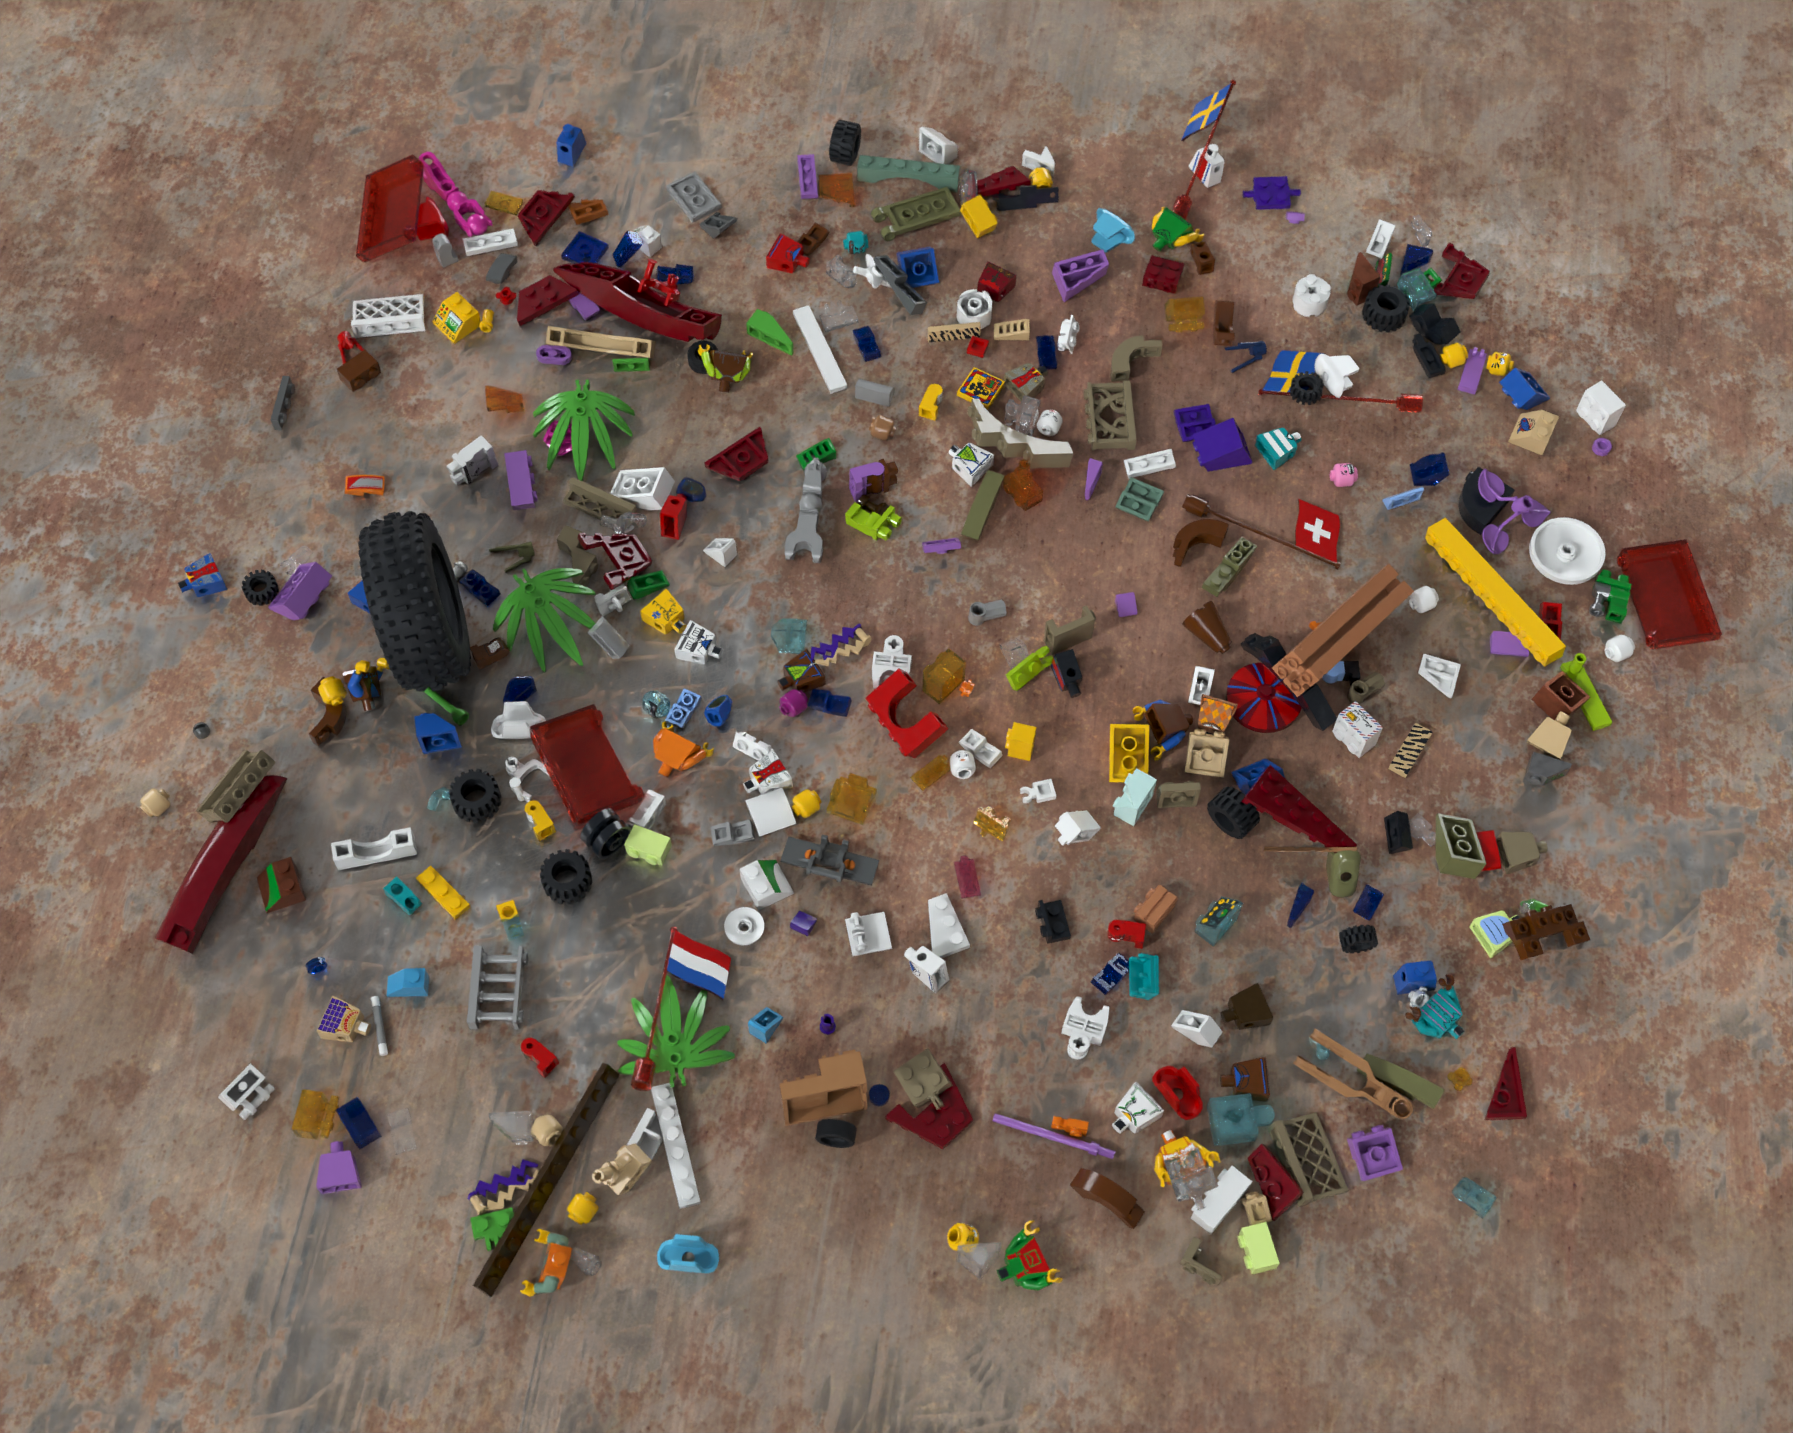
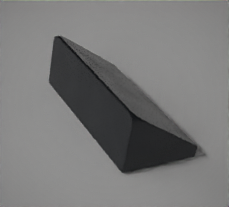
M1396 811L1384 817L1389 854L1413 849L1408 814Z

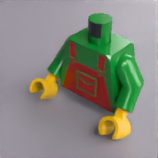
M1028 1221L1024 1229L1012 1239L1006 1248L1004 1261L1007 1266L996 1271L1001 1282L1013 1278L1017 1287L1022 1286L1024 1289L1038 1291L1051 1285L1052 1282L1061 1283L1062 1278L1055 1279V1274L1060 1272V1270L1049 1269L1035 1237L1030 1235L1038 1233L1040 1228L1037 1227L1032 1231L1031 1224L1035 1221Z

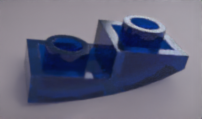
M1054 335L1036 336L1039 367L1045 366L1046 369H1057Z
M473 569L459 580L472 595L487 606L501 595L499 589L488 583L484 576Z

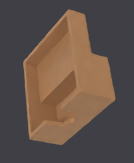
M855 1049L844 1051L842 1055L834 1053V1056L827 1058L824 1055L822 1059H818L819 1076L812 1074L804 1076V1079L796 1077L795 1081L788 1082L783 1080V1083L779 1085L785 1125L788 1126L867 1110V1081L860 1051L856 1052Z

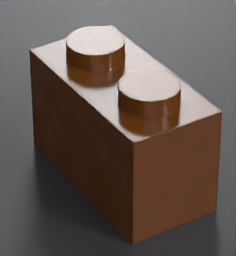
M363 350L337 368L340 380L352 392L363 387L364 384L381 373L378 361L366 350Z

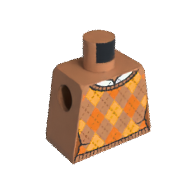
M1202 694L1198 728L1204 729L1206 734L1211 735L1214 732L1225 733L1238 704Z

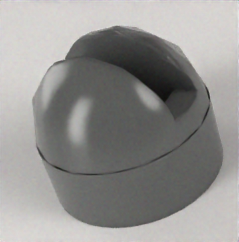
M198 722L193 727V733L198 739H205L209 736L210 729L207 724Z

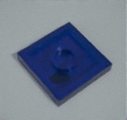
M579 231L563 251L561 258L572 264H581V262L598 263L608 250L609 245Z

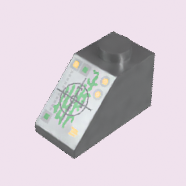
M1533 752L1527 765L1524 780L1534 785L1543 786L1566 776L1572 764Z

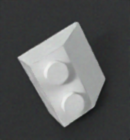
M919 128V152L935 163L950 164L957 158L958 146L953 141H950L933 128Z

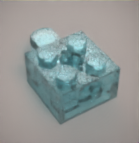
M1251 1093L1209 1098L1207 1103L1214 1146L1255 1141L1259 1134L1258 1127L1270 1125L1275 1117L1274 1109L1270 1105L1253 1106Z

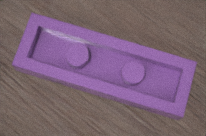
M814 154L797 155L801 199L818 198Z

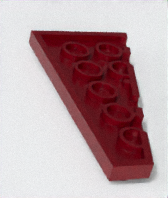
M1271 765L1264 770L1241 801L1245 804L1250 803L1256 806V810L1261 813L1267 812L1272 815L1273 820L1298 834L1302 832L1308 835L1309 840L1313 842L1318 841L1324 844L1325 847L1357 846L1349 836Z

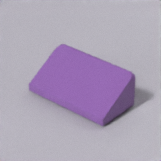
M1493 631L1490 636V654L1529 656V650L1511 632Z

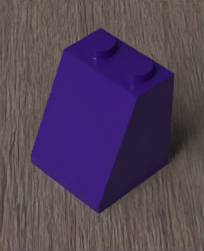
M1234 418L1193 434L1195 441L1192 443L1195 451L1199 452L1200 455L1197 459L1200 466H1204L1208 472L1253 463L1244 435Z

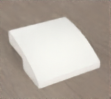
M783 788L745 800L759 837L796 824Z

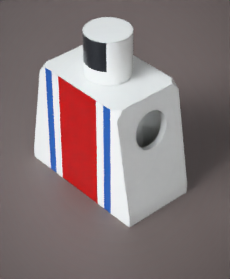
M1215 144L1199 149L1189 164V168L1207 188L1219 184L1223 173L1224 159L1219 155V148Z

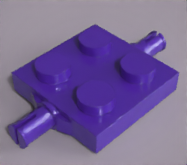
M1287 176L1254 177L1253 191H1243L1242 196L1243 198L1253 197L1256 210L1290 209V196H1300L1301 189H1290Z

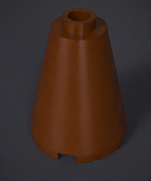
M1209 601L1203 605L1204 609H1197L1183 621L1182 625L1214 652L1224 654L1231 648L1230 644L1232 641L1215 604Z

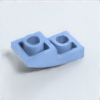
M684 688L677 703L673 704L665 720L684 728L702 697Z

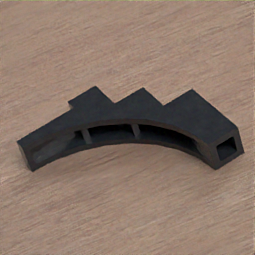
M1256 633L1245 638V641L1241 643L1243 650L1262 662L1282 682L1299 703L1314 727L1324 731L1337 720L1318 684L1315 683L1297 697L1284 683V678L1281 679L1272 669L1286 655L1278 639L1270 635L1263 637Z

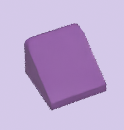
M1134 592L1116 595L1115 604L1119 617L1137 615Z

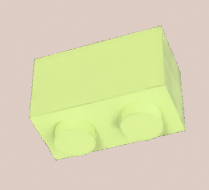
M635 824L624 844L627 854L631 857H640L652 865L659 864L661 866L672 847L670 837Z
M1263 1222L1241 1228L1237 1239L1240 1248H1244L1246 1254L1244 1262L1246 1268L1251 1270L1252 1275L1277 1269L1279 1260L1267 1223Z

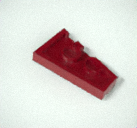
M1261 1144L1247 1159L1256 1182L1259 1183L1263 1195L1266 1196L1271 1219L1276 1221L1304 1192L1265 1144Z

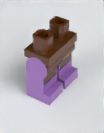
M881 459L879 462L851 468L849 489L854 501L858 502L863 494H879L882 491L884 493L889 492V486L897 484L896 474L898 473V468L895 461L885 463V460Z

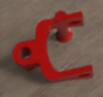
M648 259L649 262L644 277L641 279L638 292L641 293L649 287L658 289L667 294L664 305L668 306L679 299L680 292L677 290L679 277L674 274H668V279L665 282L650 279L654 266L658 262L654 259Z

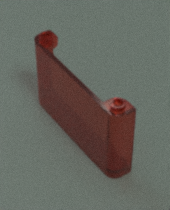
M410 155L366 175L356 257L362 262H368L416 241L424 165L414 155Z
M1686 539L1622 548L1619 556H1617V564L1621 567L1623 575L1629 576V583L1632 584L1630 595L1645 634L1646 645L1650 649L1654 650L1720 639L1722 635Z
M595 704L530 726L532 743L575 826L587 823L595 814L604 809L610 808L617 812L641 803L644 797L642 788L636 784L632 785L601 727V721L604 720L600 710H597Z

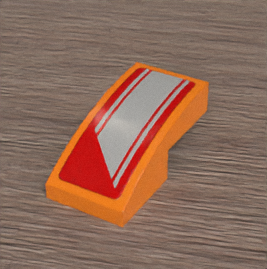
M346 476L345 494L363 496L364 493L383 496L385 476Z

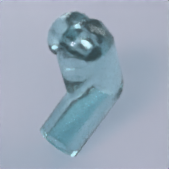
M441 787L434 791L426 808L436 811L440 800L450 799L449 789Z
M1311 1039L1317 1044V1057L1321 1060H1326L1330 1055V1050Z

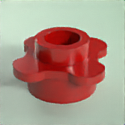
M504 287L501 292L496 293V298L500 299V302L504 305L513 303L517 297L516 293L512 292L509 287Z

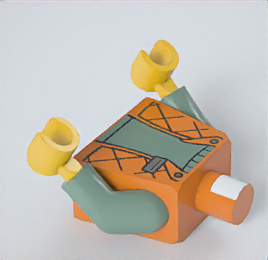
M537 1229L540 1232V1237L538 1239L534 1238V1241L543 1244L549 1243L538 1283L533 1284L524 1280L522 1284L526 1287L524 1290H520L521 1293L532 1297L535 1293H551L556 1289L559 1290L565 1278L572 1248L568 1247L569 1240L566 1236Z

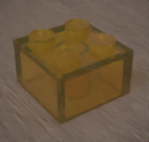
M949 648L944 653L941 652L936 657L935 662L932 665H927L923 670L922 691L940 704L965 680L966 661Z

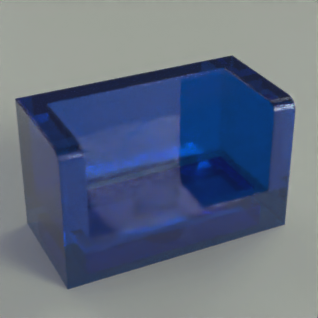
M359 1097L336 1109L359 1150L381 1137L380 1132Z

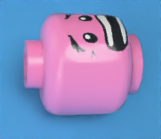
M1351 463L1335 464L1333 470H1330V481H1333L1336 487L1352 486L1357 481V468Z

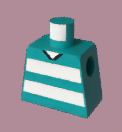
M1279 428L1257 435L1255 447L1271 468L1276 470L1294 457L1298 447L1297 443L1301 442L1302 439L1298 432L1290 435L1285 428Z

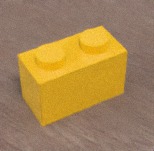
M981 195L966 201L960 209L977 239L994 231L998 224L995 214L991 213L987 201Z
M1014 722L1012 729L1008 728L1005 748L1008 749L1009 757L1026 761L1031 760L1037 727Z

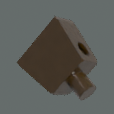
M1259 983L1230 997L1228 1001L1229 1009L1220 1012L1224 1023L1234 1020L1239 1030L1268 1026L1273 1020V1015Z

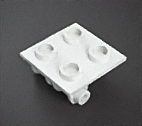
M855 912L851 914L850 918L845 919L852 956L892 949L884 912L860 916L859 913Z

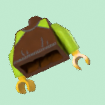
M699 345L698 353L702 357L708 375L711 376V380L720 381L719 392L729 393L730 383H739L750 372L752 352L748 356L745 354V350L741 354L712 350L709 353V345H706V350L702 349L701 345Z

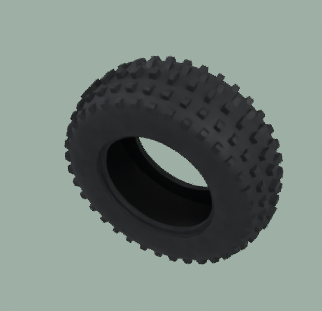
M408 511L403 516H401L400 512H392L385 515L384 520L376 519L372 521L369 527H364L360 531L358 542L360 549L358 551L359 563L371 619L390 671L393 672L394 678L397 679L398 684L403 689H416L417 692L425 691L428 687L432 691L444 689V686L448 685L447 682L452 684L459 682L460 676L468 675L471 670L468 628L454 571L433 520L426 513L416 515L415 512Z

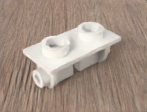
M1071 315L1070 320L1065 319L1062 322L1060 334L1063 336H1059L1057 343L1059 351L1068 349L1071 354L1073 353L1074 346H1076V335L1079 332V323L1076 322L1073 315Z
M736 732L733 747L758 761L774 750L771 748V745H767L762 741L756 743V738L747 734V732Z

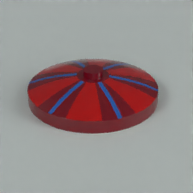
M1262 662L1242 667L1229 681L1226 701L1238 704L1233 718L1249 730L1260 733L1278 732L1293 724L1300 714L1301 706Z

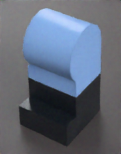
M1339 661L1322 678L1330 684L1336 681H1349L1350 686H1352L1355 681L1361 678L1359 661Z

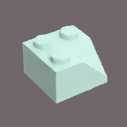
M1137 768L1133 774L1129 773L1124 782L1126 784L1122 791L1124 794L1122 797L1118 796L1113 804V807H1115L1114 816L1134 826L1153 797L1157 779Z

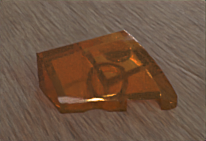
M852 173L818 175L821 198L832 199L837 203L843 201L849 203L850 207H855Z
M489 385L485 386L488 412L505 409L507 413L525 411L522 394Z

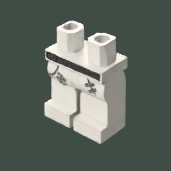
M481 435L464 447L458 454H453V462L447 465V469L452 474L450 475L451 480L457 486L464 481L469 485L473 482L472 479H476L483 470L489 466L494 469L498 466L493 447Z

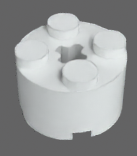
M1313 274L1302 278L1296 284L1293 295L1294 309L1306 317L1321 315L1326 310L1331 286Z
M977 289L963 292L957 302V320L959 324L980 322L981 329L991 323L992 316L991 297L984 291L983 293L977 292Z

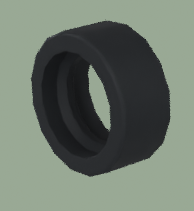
M823 1119L817 1124L815 1139L826 1146L849 1148L855 1144L857 1128L855 1125L843 1120Z

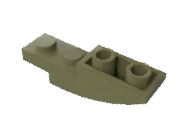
M1241 537L1223 557L1221 564L1205 580L1202 589L1216 597L1222 591L1225 592L1249 561L1257 546Z

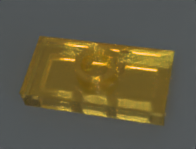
M491 191L485 201V207L516 216L523 205V199Z

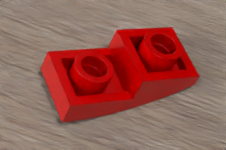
M1494 830L1476 832L1486 861L1482 871L1501 869Z

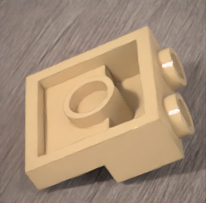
M1195 729L1194 732H1190L1185 772L1224 777L1229 737H1226L1223 732H1214L1213 735L1206 734V731L1202 729Z

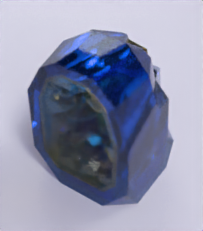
M685 477L682 479L676 490V494L685 495L686 500L690 502H702L706 498L705 487L702 483Z

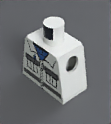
M691 620L675 647L677 659L703 665L707 663L710 656L720 659L723 653V648L716 646V635Z

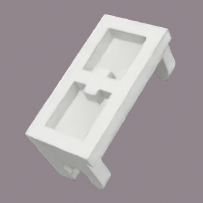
M648 790L645 799L633 817H630L627 824L630 828H633L635 824L650 830L666 806L665 796Z

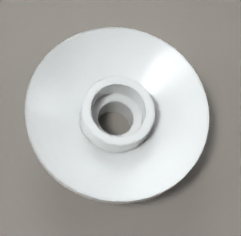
M741 907L733 910L727 916L724 930L728 939L733 943L750 945L758 941L762 936L764 920L758 911L749 907ZM742 927H748L747 931H742L741 929Z

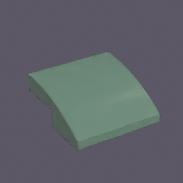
M1131 477L1115 508L1149 522L1164 495V491Z

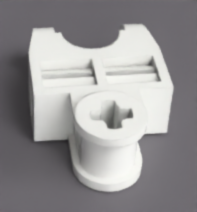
M892 635L885 640L884 652L874 651L872 663L873 689H876L879 684H882L884 679L890 677L899 668L906 671L910 676L912 655L903 654V640L899 636Z
M1076 996L1068 1009L1061 1032L1070 1036L1067 1052L1075 1060H1081L1087 1055L1090 1043L1101 1046L1109 1015V1006L1106 1005L1095 1015L1086 1014L1082 1009V998Z

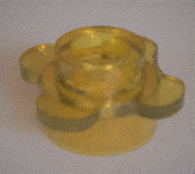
M1459 1067L1454 1073L1450 1072L1447 1076L1457 1091H1461L1466 1085L1470 1086L1473 1082L1469 1073L1463 1067Z

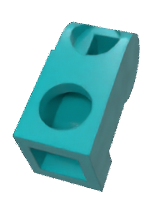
M397 876L383 888L385 895L399 905L408 915H411L422 905L417 896Z

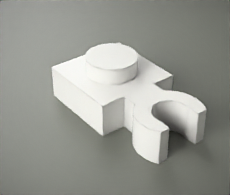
M1052 779L1032 783V788L1022 787L1020 789V794L1027 793L1029 795L1023 797V803H1029L1034 798H1036L1037 803L1056 799Z

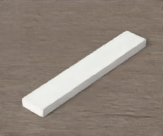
M810 306L793 310L794 318L830 393L847 389V383Z

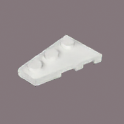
M947 893L929 899L928 909L932 952L940 958H944L970 948L969 941Z

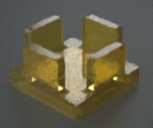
M852 773L849 774L848 779L844 777L837 778L830 792V802L826 809L827 813L863 825L876 796L877 789L868 786L867 778Z

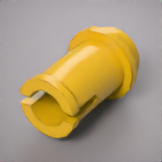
M490 309L483 311L482 321L479 323L481 331L486 333L493 329L494 312Z

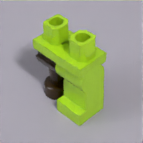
M863 494L858 503L854 502L845 513L846 524L868 536H872L876 541L879 537L887 541L892 534V530L888 526L891 525L898 528L902 523V517L895 513V507L888 506L886 503H880L879 505L870 502V497ZM867 508V509L870 510L872 513H871V514L868 513L867 511H865V509Z

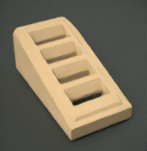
M1029 319L994 324V340H1029ZM999 329H1003V333L999 334Z

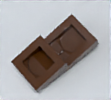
M815 222L808 233H803L797 242L802 244L803 253L809 256L823 243L830 232Z

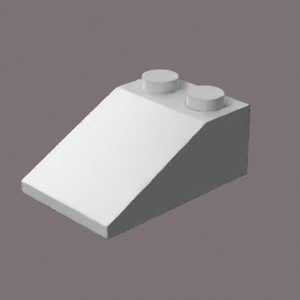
M665 467L620 470L610 494L636 505V508L648 511L661 510L675 481Z

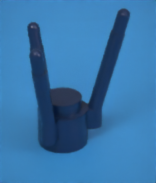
M1264 341L1238 343V346L1225 347V350L1249 349L1250 355L1255 356L1231 369V373L1256 360H1261L1262 355H1265L1267 352Z

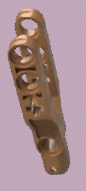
M1317 1029L1313 1030L1314 1032L1310 1035V1038L1365 1072L1367 1075L1365 1087L1360 1090H1353L1300 1055L1293 1062V1064L1345 1097H1366L1400 1119H1406L1412 1114L1413 1106L1411 1102L1376 1080L1366 1060Z

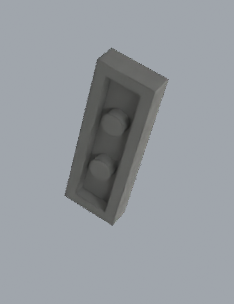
M282 376L271 416L274 430L282 431L283 424L287 421V409L291 407V395L295 392V385L292 383L290 376Z

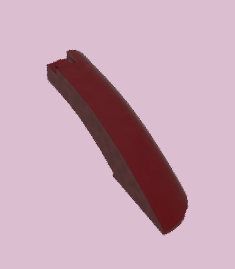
M588 262L573 265L568 263L553 268V271L570 286L576 288L582 295L612 314L646 330L686 342L694 338L697 340H713L720 330L721 314L694 308L677 301L665 306L666 296L650 287L641 293L638 292L641 281L633 277L630 271Z
M277 775L264 776L229 822L218 821L184 877L155 936L156 940L193 954L228 884L250 851L254 850L287 781L286 777Z

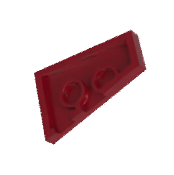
M1011 166L993 173L984 179L977 180L975 185L977 186V196L985 197L998 194L1003 189L1011 191L1016 190V186H1030L1031 183L1017 168Z

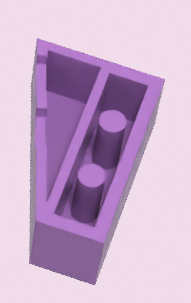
M1103 249L1054 263L1052 274L1063 302L1106 275L1109 262Z
M526 450L504 453L513 510L535 508V502L538 501L537 492L533 491L535 477L534 473H531V467L533 466L532 457L528 456Z

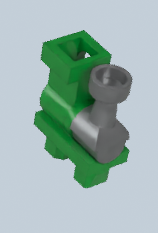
M1603 569L1593 585L1592 596L1595 597V602L1590 605L1589 613L1596 617L1603 616L1605 612L1603 602L1606 600L1609 602L1605 620L1622 624L1627 615V604L1632 584L1629 583V576L1619 575L1617 580L1611 578L1612 573ZM1611 613L1617 614V615H1620V616L1614 617V616L1611 615Z

